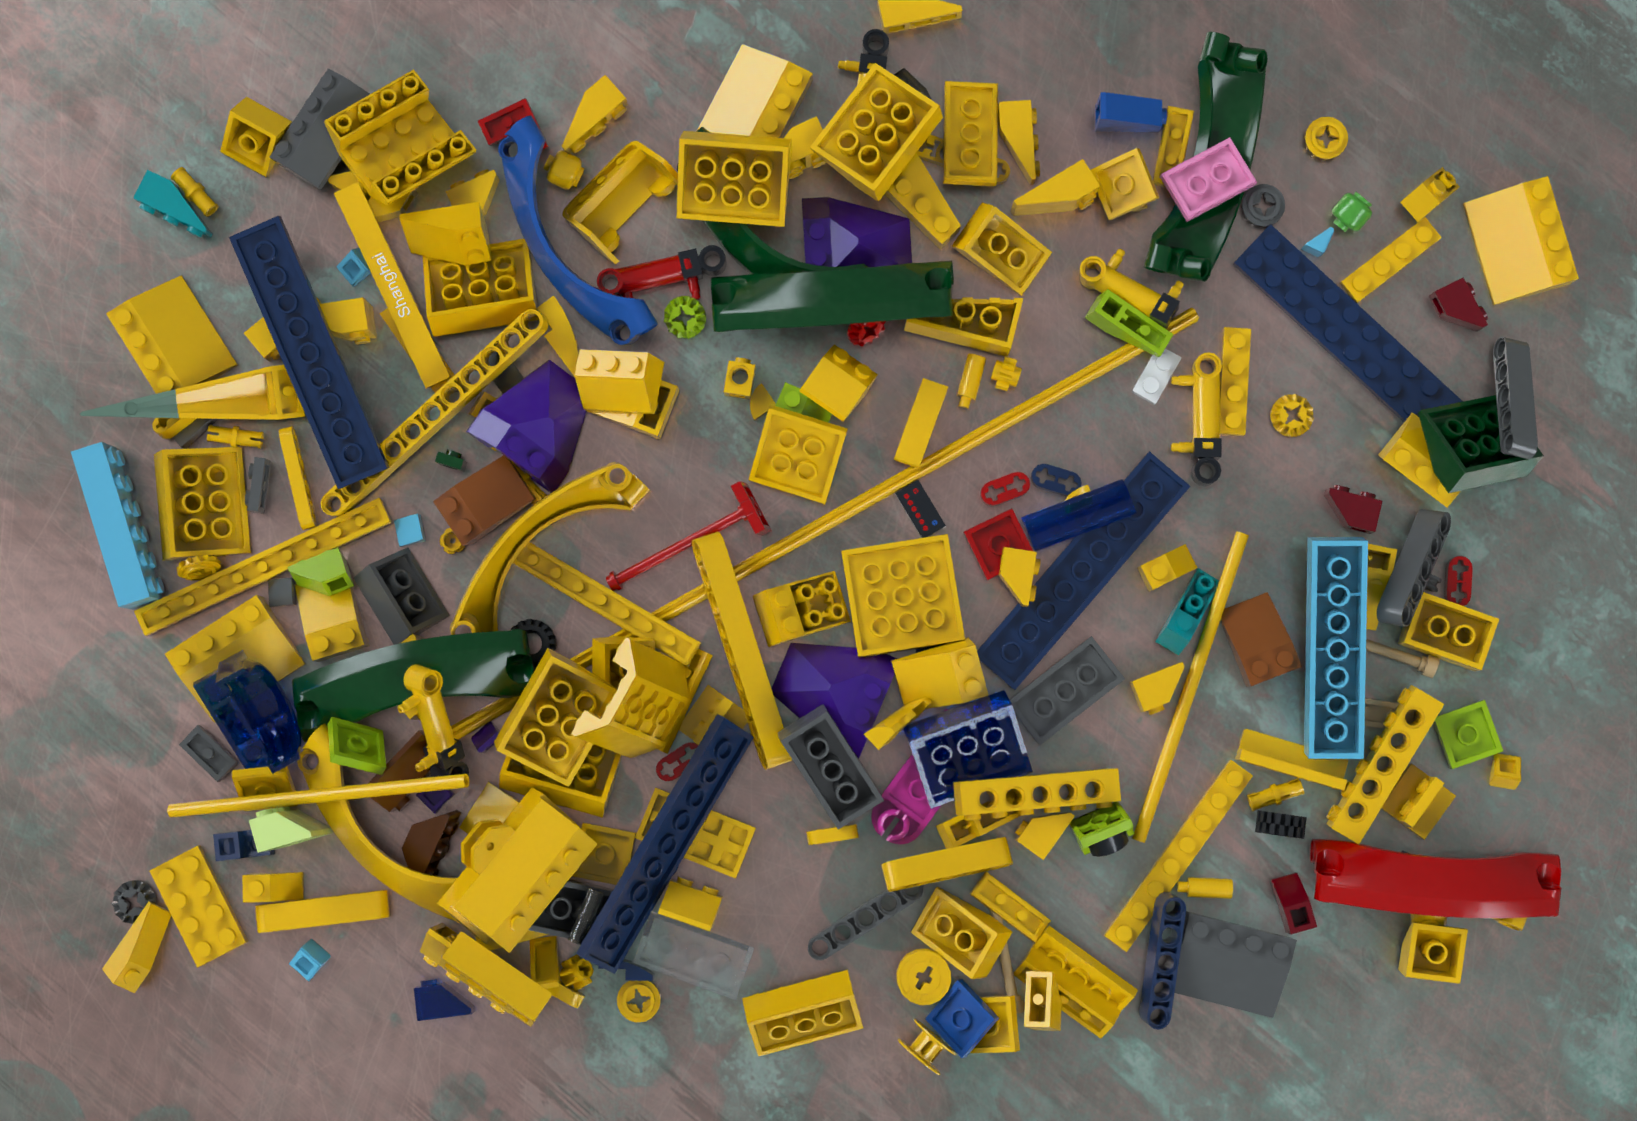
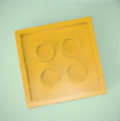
M770 404L749 481L826 504L848 429Z

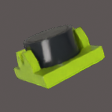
M1113 802V807L1099 808L1070 822V828L1084 855L1091 853L1092 856L1101 857L1113 854L1125 847L1129 842L1128 837L1134 835V826L1131 818L1119 802Z

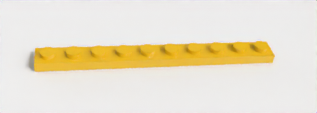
M377 498L139 608L134 613L144 635L149 636L289 571V566L301 560H307L327 550L341 547L392 523L382 499Z

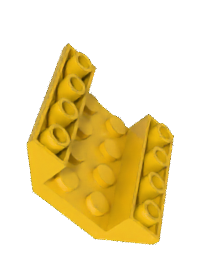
M414 69L324 120V124L341 159L372 198L386 205L411 192L477 151L461 130L454 133L428 100L429 88Z
M625 637L618 646L612 661L628 670V672L621 679L614 697L605 708L603 716L601 717L584 710L577 719L571 735L628 758H633L664 747L689 703L690 696L684 664Z

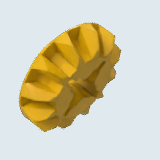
M1321 117L1314 120L1308 126L1304 137L1307 149L1313 153L1314 157L1323 158L1324 160L1336 158L1345 150L1348 143V133L1345 126L1333 117ZM1327 128L1328 137L1333 138L1334 141H1330L1325 148L1323 140H1319L1318 137L1323 136Z
M1297 394L1284 395L1272 406L1270 413L1272 425L1276 431L1284 436H1300L1308 431L1314 420L1313 407L1306 398ZM1299 407L1297 417L1300 421L1294 419L1285 424L1289 416L1286 410L1292 411Z
M196 555V557H188L185 561H181L176 570L179 577L196 581L217 573L221 569L220 560L215 556Z
M630 980L618 992V1009L626 1019L632 1022H645L657 1013L660 1007V993L655 984L650 981ZM636 989L640 992L641 996H650L647 1001L643 1002L642 1012L637 1004L627 1003L635 998Z

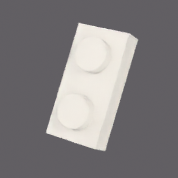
M1166 348L1160 357L1152 354L1132 393L1155 405L1182 357Z

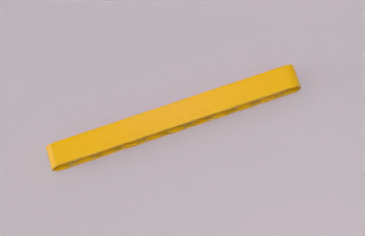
M534 309L526 310L380 443L390 468L360 480L361 487L357 493L352 492L351 484L341 489L334 485L321 499L323 512L327 515L338 517L353 510L547 331L548 320L546 316ZM534 316H538L539 326L532 330L529 329V320ZM518 334L519 344L514 348H510L509 338ZM493 353H498L500 356L498 364L490 366L489 357ZM473 371H478L480 374L479 381L471 385L469 376ZM458 389L460 397L456 402L452 403L449 395L452 390ZM434 407H438L440 416L435 421H432L429 415L430 411ZM418 425L420 434L417 438L412 439L410 430L413 426ZM398 443L400 453L396 457H392L390 449L392 445ZM338 497L341 501V506L339 510L334 511L331 504Z

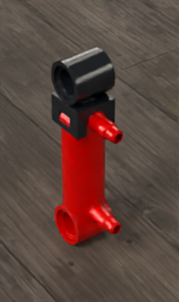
M709 245L701 250L699 256L695 248L678 252L676 256L618 269L607 268L598 274L597 286L607 293L633 298L632 292L685 281V283L688 282L692 297L699 300L701 296L698 280L703 279L702 271L709 276L720 275L727 265L726 256L720 247ZM710 255H716L720 258L719 264L714 267L708 266L705 261ZM609 278L618 280L617 286L612 290L604 287L605 281Z

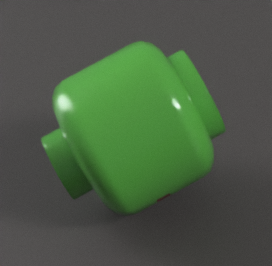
M1357 192L1354 194L1346 193L1332 209V214L1336 217L1333 223L1344 232L1348 229L1357 232L1372 216V210L1370 209L1372 204Z

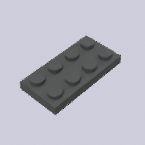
M1091 636L1008 700L1006 704L1038 745H1041L1125 680V678Z

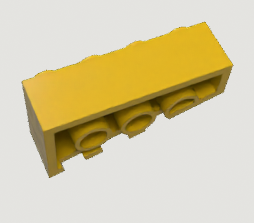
M916 152L884 195L907 218H910L941 250L959 233L961 225Z
M973 297L952 299L953 316L907 319L904 331L1008 357L1023 298H1014L1013 300L1000 298L973 299Z

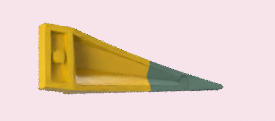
M284 365L252 370L82 411L79 414L81 416L247 420H281L305 417L303 407Z

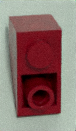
M1464 277L1429 295L1441 320L1474 331H1479L1488 325L1486 322L1488 320L1486 311L1482 306H1478L1474 298V288L1469 282L1465 281Z
M1334 485L1333 488L1325 490L1324 497L1344 528L1367 534L1376 532L1383 501L1375 499V494L1363 491L1359 495L1350 493V488L1340 485Z
M1295 872L1271 879L1285 932L1292 935L1316 928L1317 924L1312 906L1298 873Z

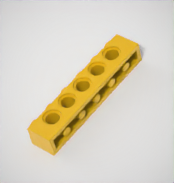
M1410 685L1408 689H1403L1397 700L1399 703L1398 707L1385 718L1383 722L1385 728L1381 735H1376L1369 745L1371 751L1367 758L1359 761L1355 768L1357 774L1353 781L1346 783L1345 791H1341V796L1343 797L1339 804L1333 805L1327 814L1328 822L1326 824L1357 844H1360L1444 706V703L1413 685ZM1415 709L1417 712L1416 720L1412 723H1407L1405 720L1406 713L1409 710ZM1396 733H1401L1403 735L1402 743L1398 746H1392V736ZM1387 756L1389 759L1388 766L1385 769L1379 770L1377 768L1378 759ZM1374 780V789L1369 793H1364L1362 790L1364 782ZM1359 803L1361 806L1360 812L1355 816H1350L1348 814L1350 805Z
M1118 768L953 782L956 815H965V820L981 819V814L991 813V818L1008 817V811H1018V815L1034 814V809L1044 808V813L1061 812L1060 807L1070 806V811L1086 810V804L1095 803L1096 808L1113 807L1112 802L1121 801ZM1089 782L1094 785L1095 789L1091 797L1087 796L1085 792V787ZM1062 785H1066L1069 791L1068 796L1064 800L1059 795V789ZM1036 787L1042 790V798L1038 802L1033 798V791ZM1011 789L1016 793V800L1013 804H1009L1006 800V794ZM983 792H987L990 796V802L985 807L980 803V795Z

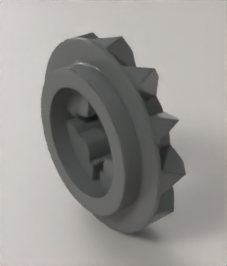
M1259 184L1247 191L1243 197L1242 209L1245 218L1252 222L1253 225L1267 227L1278 222L1283 216L1285 200L1282 193L1276 187L1269 184ZM1262 195L1266 204L1274 205L1266 209L1264 216L1261 208L1253 207L1260 203Z
M133 880L121 884L114 892L111 904L116 916L125 923L133 924L148 901L156 904V896L148 884ZM135 895H137V902L140 903V905L143 906V908L133 907L132 910L129 911L130 903L127 902V900L124 898H133Z

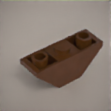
M451 811L411 826L402 846L408 868L424 874L437 876L439 871L437 866L448 852L449 845L447 844L449 839L459 827L460 811Z

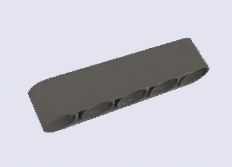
M1500 337L1494 345L1493 361L1501 452L1507 455L1531 459L1537 451L1538 438L1530 347L1527 342Z
M1421 509L1417 513L1378 604L1377 619L1380 623L1407 627L1412 621L1451 527V516L1448 512Z
M924 885L920 886L919 892L914 896L907 895L904 889L888 892L886 889L815 934L808 943L809 955L816 960L827 959L919 900L923 896ZM885 896H893L897 900L894 909L885 910L881 906V901ZM864 910L871 911L874 915L873 922L868 925L861 924L858 920L859 913ZM840 925H846L851 930L850 936L845 940L839 939L835 934L836 928ZM817 940H823L827 943L828 949L823 954H817L812 949L813 943Z

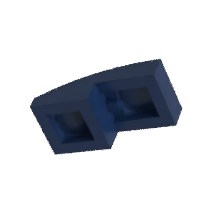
M251 830L213 834L216 861L275 854V850L257 853Z
M624 959L618 968L626 969L625 980L653 981L655 979L654 972L627 959Z

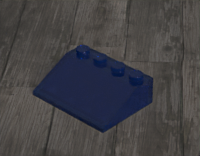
M1005 690L910 723L903 728L910 753L931 809L955 800L953 782L1017 777L1033 772L1013 705Z

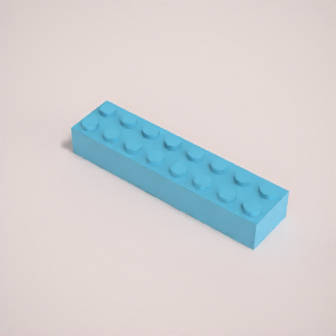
M1307 537L1304 753L1308 759H1364L1368 540L1363 537Z

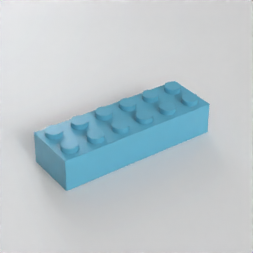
M99 442L71 451L118 607L134 610L163 598L162 593L165 592L161 578L156 576L154 567L157 566L154 554L148 551L146 544L149 541L148 533L145 527L140 525L138 516H141V511L137 501H133L130 491L133 490V485L128 475L125 476L122 467L125 465V459L121 450H117L116 447L104 442Z

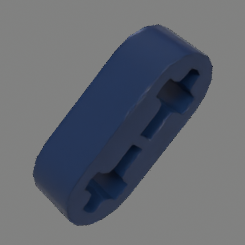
M1049 464L1037 465L1031 473V481L1035 487L1063 496H1068L1080 488L1082 484L1078 474ZM1045 469L1047 470V475L1054 477L1055 480H1046L1044 484L1040 483V478L1036 476V472L1041 473ZM1069 477H1072L1076 488L1073 487L1070 491L1065 490L1064 484L1057 483L1058 479L1066 481Z

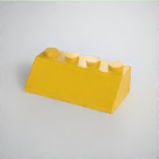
M848 970L742 998L747 1024L758 1057L863 1029Z

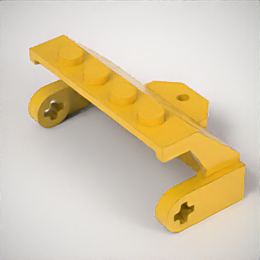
M531 788L503 823L498 819L478 821L461 842V862L467 867L437 904L483 943L487 944L492 939L510 953L596 847L597 843L546 795Z

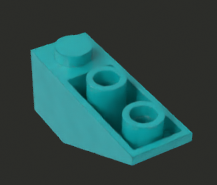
M146 171L133 199L140 203L139 208L152 215L157 211L164 215L163 220L175 226H178L180 222L188 226L186 231L201 238L203 234L209 237L213 235L176 184L152 171Z
M1197 568L1155 642L1179 655L1194 635L1216 592L1219 580Z

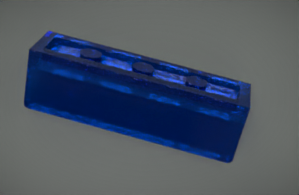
M1121 479L1023 516L1021 519L1028 531L1034 550L1038 551L1131 516L1137 512L1124 480Z

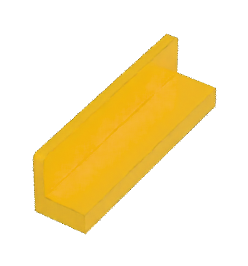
M1243 730L1236 760L1345 791L1347 780L1344 779L1348 759H1308L1304 753L1303 745L1253 730Z
M464 932L458 934L440 961V965L530 1027L537 1020L540 1012L552 996L551 992Z

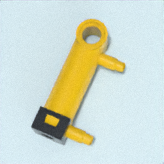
M1118 249L1113 254L1107 265L1097 256H1089L1081 262L1079 277L1081 284L1085 288L1095 289L1101 293L1109 289L1165 329L1168 328L1179 310L1180 301L1177 298L1184 286L1183 282L1176 281L1168 294L1163 292L1161 295L1117 271L1125 255V251L1122 249ZM1089 269H1097L1100 274L1096 277H1090L1086 272Z

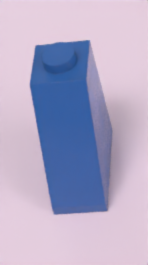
M1100 92L1095 105V132L1159 133L1162 124H1166L1167 109L1162 108V100Z

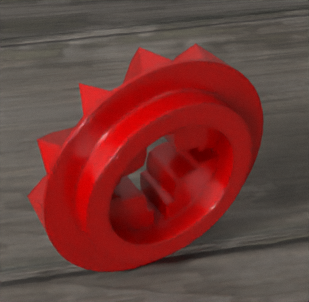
M886 321L850 324L847 330V337L853 345L858 344L862 347L866 343L871 344L872 340L875 337L879 338V333L885 330L884 324Z

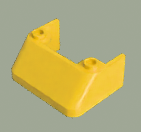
M638 141L630 142L568 203L563 210L562 216L599 253L616 265L619 260L611 253L619 245L620 235L616 231L652 194L657 197L669 195L674 190L675 185H678V173L666 159Z

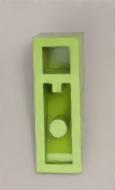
M1109 289L1097 296L1084 317L1104 332L1157 357L1162 355L1174 335Z

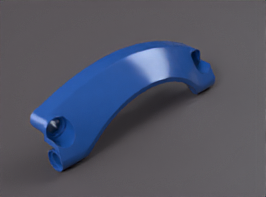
M531 115L526 116L512 125L511 129L504 134L507 137L498 146V152L502 157L509 198L522 235L535 261L564 299L581 316L610 337L615 343L631 345L638 340L639 336L655 328L658 322L644 299L620 297L592 286L574 273L552 247L540 219L536 197L538 163L546 139ZM516 143L518 147L517 155L511 157L509 148L512 144ZM623 326H627L630 329V336L627 340H623L620 336V330Z

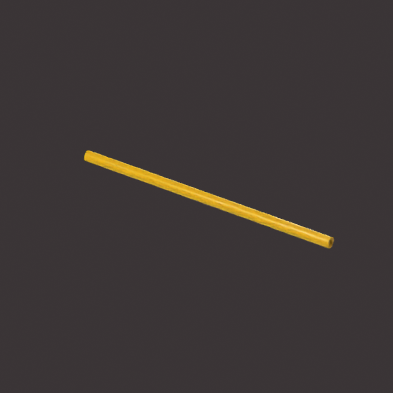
M1238 531L1235 533L1132 837L1134 840L1143 843L1146 841L1249 537L1245 533Z
M467 774L176 803L168 805L167 813L172 818L467 788L469 786V776Z

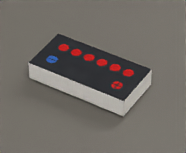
M919 480L895 493L921 538L929 537L946 527Z

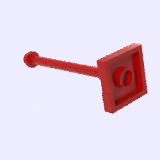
M739 481L731 485L740 504L737 506L738 510L618 574L614 571L610 572L606 577V581L611 590L623 589L622 583L692 547L693 539L720 532L742 519L749 521L757 535L763 536L772 531L748 484Z

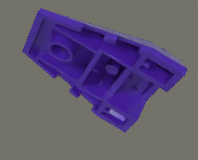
M830 197L802 198L805 263L826 267H843L856 264L877 267L912 263L910 218Z
M548 360L523 378L517 385L503 393L494 402L484 407L466 432L485 446L495 448L532 475L531 479L552 493L557 490L569 472L586 414L582 406L576 379L554 362Z
M790 643L771 689L774 697L799 719L824 704L859 759L868 739L864 733L873 727L895 674L891 661L898 658L888 654L858 658L857 648Z

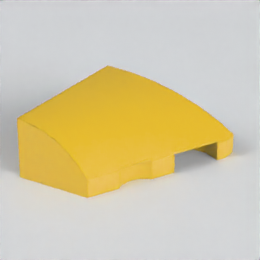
M928 697L921 698L902 706L864 733V735L880 750L890 743L907 724L918 718L932 703Z

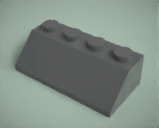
M328 68L280 142L276 145L270 158L288 172L321 190L341 161V157L329 135L324 120L370 95V93Z

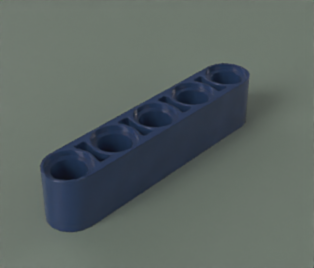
M1170 892L1159 894L1154 903L1139 1008L1141 1019L1157 1030L1167 1027L1171 1020L1186 916L1185 902ZM1174 901V909L1166 912L1167 904ZM1170 928V936L1162 939L1163 931ZM1167 955L1166 963L1158 966L1160 957ZM1163 982L1162 990L1158 993H1155V986L1158 983ZM1159 1009L1158 1017L1151 1020V1013Z

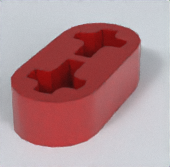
M1014 472L992 480L982 487L980 492L981 500L988 506H997L1019 498L1029 490L1030 480L1027 475L1021 472ZM1017 477L1019 481L1024 480L1025 484L1022 486V491L1018 492L1016 488L1007 490L1006 486L1013 484V478ZM988 487H992L994 490L1001 488L1004 490L1003 493L996 496V501L985 496L989 491Z
M1463 556L1453 557L1446 563L1444 599L1462 606L1469 603L1472 592L1473 567L1468 558ZM1458 561H1460L1461 566L1465 567V571L1460 573V580H1457L1458 573L1452 568L1453 565L1458 564ZM1457 584H1459V592L1464 594V598L1459 599L1458 603L1456 598L1451 597V593L1457 590Z
M694 742L685 743L662 758L656 766L657 776L664 781H673L680 777L690 761L688 759L682 763L680 758L687 754L685 750L687 747L693 750L698 747V744ZM676 761L679 763V766L673 769V776L670 777L669 774H662L661 771L664 769L662 764L664 762H667L669 765Z

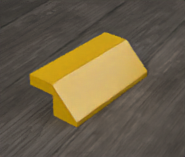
M1050 925L1042 933L1038 941L1032 945L1013 972L1014 976L1025 984L1026 971L1054 972L1062 1002V1011L1100 1039L1114 1026L1121 1011L1138 992V989Z

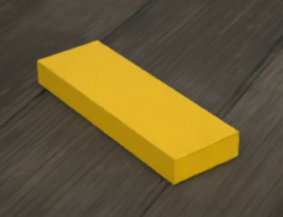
M1167 106V121L1163 125L1153 176L1155 186L1166 188L1160 175L1184 162L1194 114L1193 110Z
M984 872L970 892L972 897L1033 943L1038 941L1051 922L1049 918L988 872Z

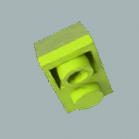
M339 547L327 550L307 560H301L288 567L291 576L298 586L327 596L354 587L347 561Z

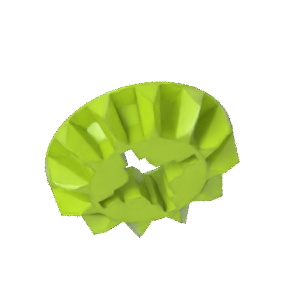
M676 297L669 302L664 310L663 322L666 323L668 332L673 333L677 338H692L698 335L705 326V309L693 297ZM682 309L686 315L695 316L687 321V326L684 325L683 321L675 320V318L681 315Z

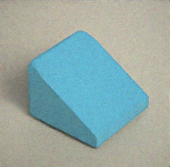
M1328 228L1307 242L1301 250L1313 256L1321 257L1331 240L1334 228Z
M360 248L352 249L337 265L338 270L352 287H355L371 274Z
M417 513L394 520L399 547L426 541L420 514Z
M310 939L300 948L289 965L307 981H310L331 956L313 939Z

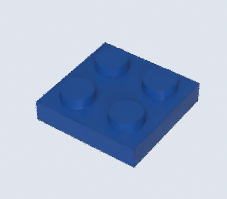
M963 979L955 982L925 1018L961 1058H965L970 1054L999 1019Z

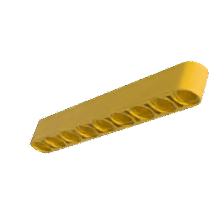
M720 532L693 539V553L749 729L754 737L753 741L759 760L765 770L790 762L792 758L777 734L784 727L724 539Z

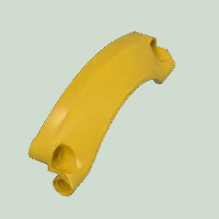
M611 462L606 466L568 482L544 497L521 515L502 534L488 552L462 597L450 626L451 635H456V628L463 624L470 627V633L498 631V603L505 577L520 551L540 531L566 516L582 511L602 508L631 510L650 489L619 462ZM614 468H621L623 471V477L618 482H612L609 478V474Z
M323 724L308 738L307 743L302 748L304 750L300 753L297 760L298 767L304 775L309 790L344 786L343 766L330 762L328 726ZM311 754H314L318 759V764L314 769H310L306 763L307 757ZM348 800L316 803L337 838L370 874L414 904L458 922L437 904L455 882L456 877H439L412 870L387 856L368 838L360 827Z

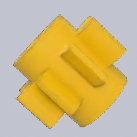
M1005 356L1003 362L996 360L990 378L997 381L996 388L1007 391L1009 385L1017 386L1022 368L1016 366V359Z
M576 954L561 962L563 968L559 974L566 987L573 986L574 990L577 991L592 983L590 977L594 970L589 961L583 958L580 959L579 955Z

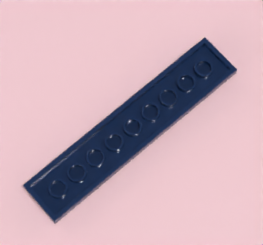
M276 216L230 236L231 244L337 488L341 489L390 468L282 217Z
M1271 224L1233 263L1241 273L1403 422L1406 421L1412 412L1419 417L1418 413L1420 410L1463 402Z
M1149 451L1034 584L1036 586L1034 602L1029 601L1028 607H1022L1018 603L977 650L979 661L1015 691L1190 488V485Z
M716 715L687 766L681 773L673 790L668 795L660 812L654 819L650 829L639 844L637 851L625 868L604 907L596 917L594 924L582 941L581 946L576 952L577 955L609 972L616 973L754 738L752 735L723 716Z

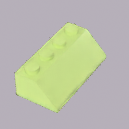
M290 806L270 808L256 812L257 818L249 820L257 853L284 848L333 833L328 825L301 810H290Z

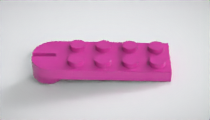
M945 708L881 794L884 801L873 807L871 819L876 832L882 837L885 830L894 818L897 817L900 820L886 840L894 844H907L914 841L953 791V782L961 780L989 740Z

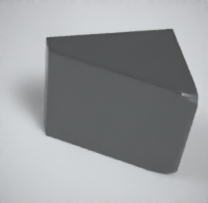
M292 577L268 580L269 607L297 605L296 582Z

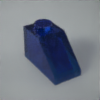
M427 979L420 981L421 985L414 988L417 1021L470 1015L475 1012V1006L445 982L437 983V979Z

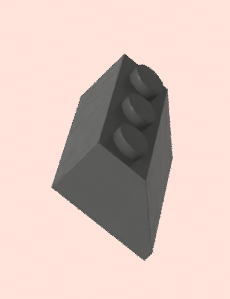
M408 547L369 564L353 578L394 645L403 642L412 634L420 635L450 616Z

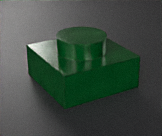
M448 449L446 454L438 452L435 459L437 464L461 472H465L467 462L461 459L462 454Z

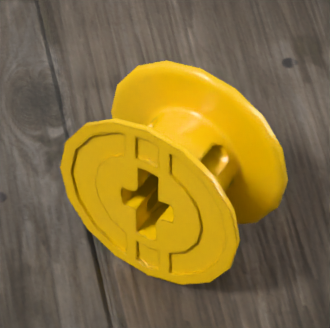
M927 948L915 949L907 953L900 961L896 971L897 985L902 995L910 1002L918 1005H931L940 1001L948 992L951 984V971L946 960L937 952ZM930 966L931 970L928 973V976L931 977L930 981L924 980L920 987H917L916 984L919 981V977L916 976L917 973H924L926 968Z
M914 1019L916 1025L923 1031L911 1045L898 1038V1042L922 1064L937 1075H940V1071L932 1064L934 1059L943 1048L953 1055L957 1053L932 1030L917 1019Z

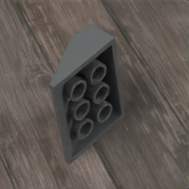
M1186 911L1175 993L1273 1018L1291 967L1297 940Z

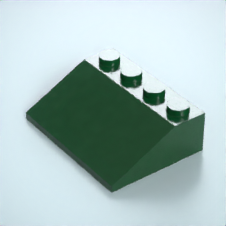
M1496 395L1423 409L1418 413L1433 471L1448 493L1528 476L1544 456L1538 447L1531 459L1507 455L1501 452Z

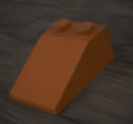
M503 455L450 488L433 502L462 546H466L479 541L534 501L536 497L511 460Z
M1268 592L1224 609L1220 622L1246 687L1254 686L1302 667L1293 642Z

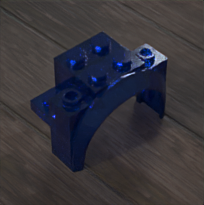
M241 650L219 662L217 670L193 682L194 689L245 769L268 766L273 774L300 759L301 731L298 726L297 717L283 688L264 665L248 659L245 652Z

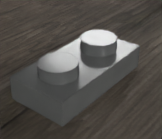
M255 457L254 463H251L249 466L248 477L252 480L250 490L246 491L245 505L248 506V511L264 514L271 465V461L266 458Z
M197 725L179 744L217 782H220L238 764V761L201 725Z

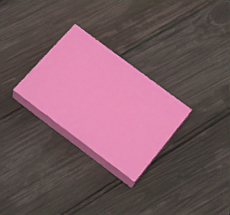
M1230 137L1160 175L1161 180L1186 222L1257 184L1256 179Z

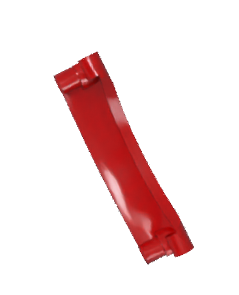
M1311 840L1310 861L1315 863L1314 873L1316 874L1314 899L1321 902L1398 913L1456 918L1556 917L1559 915L1562 871L1558 854L1520 852L1488 858H1448L1390 851L1351 841Z

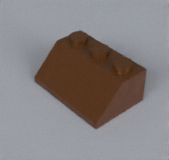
M418 730L386 764L383 774H376L368 784L427 778L431 774V766L421 772L415 769V765L425 757L423 747L427 745L424 731ZM412 793L370 798L388 812H394L396 809L400 812L411 801L408 797Z

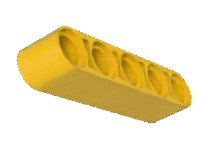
M1001 837L896 859L881 864L887 891L893 892L1004 868L1012 865L1013 860L1007 838Z
M387 890L255 905L258 933L390 917Z

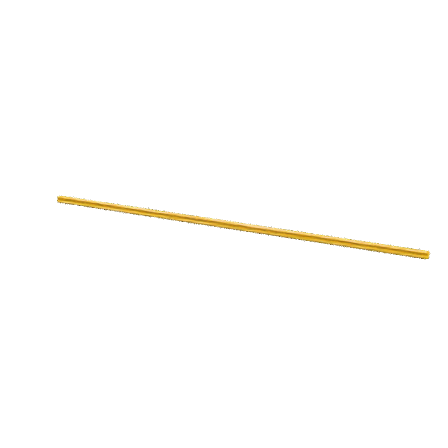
M1189 308L1175 316L1167 330L1176 334L1197 322L1199 316L1195 309ZM1127 343L922 459L919 469L913 466L906 468L733 566L737 582L1141 354L1144 350ZM704 584L676 598L651 614L667 622L708 599ZM622 629L616 632L615 634L609 636L638 638L637 636L633 635L625 629ZM592 647L570 658V660L586 668L592 664ZM520 696L500 698L452 725L451 729L454 738L460 739L510 711Z

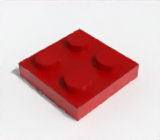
M1012 508L963 532L986 580L999 575L1004 547L1033 551Z

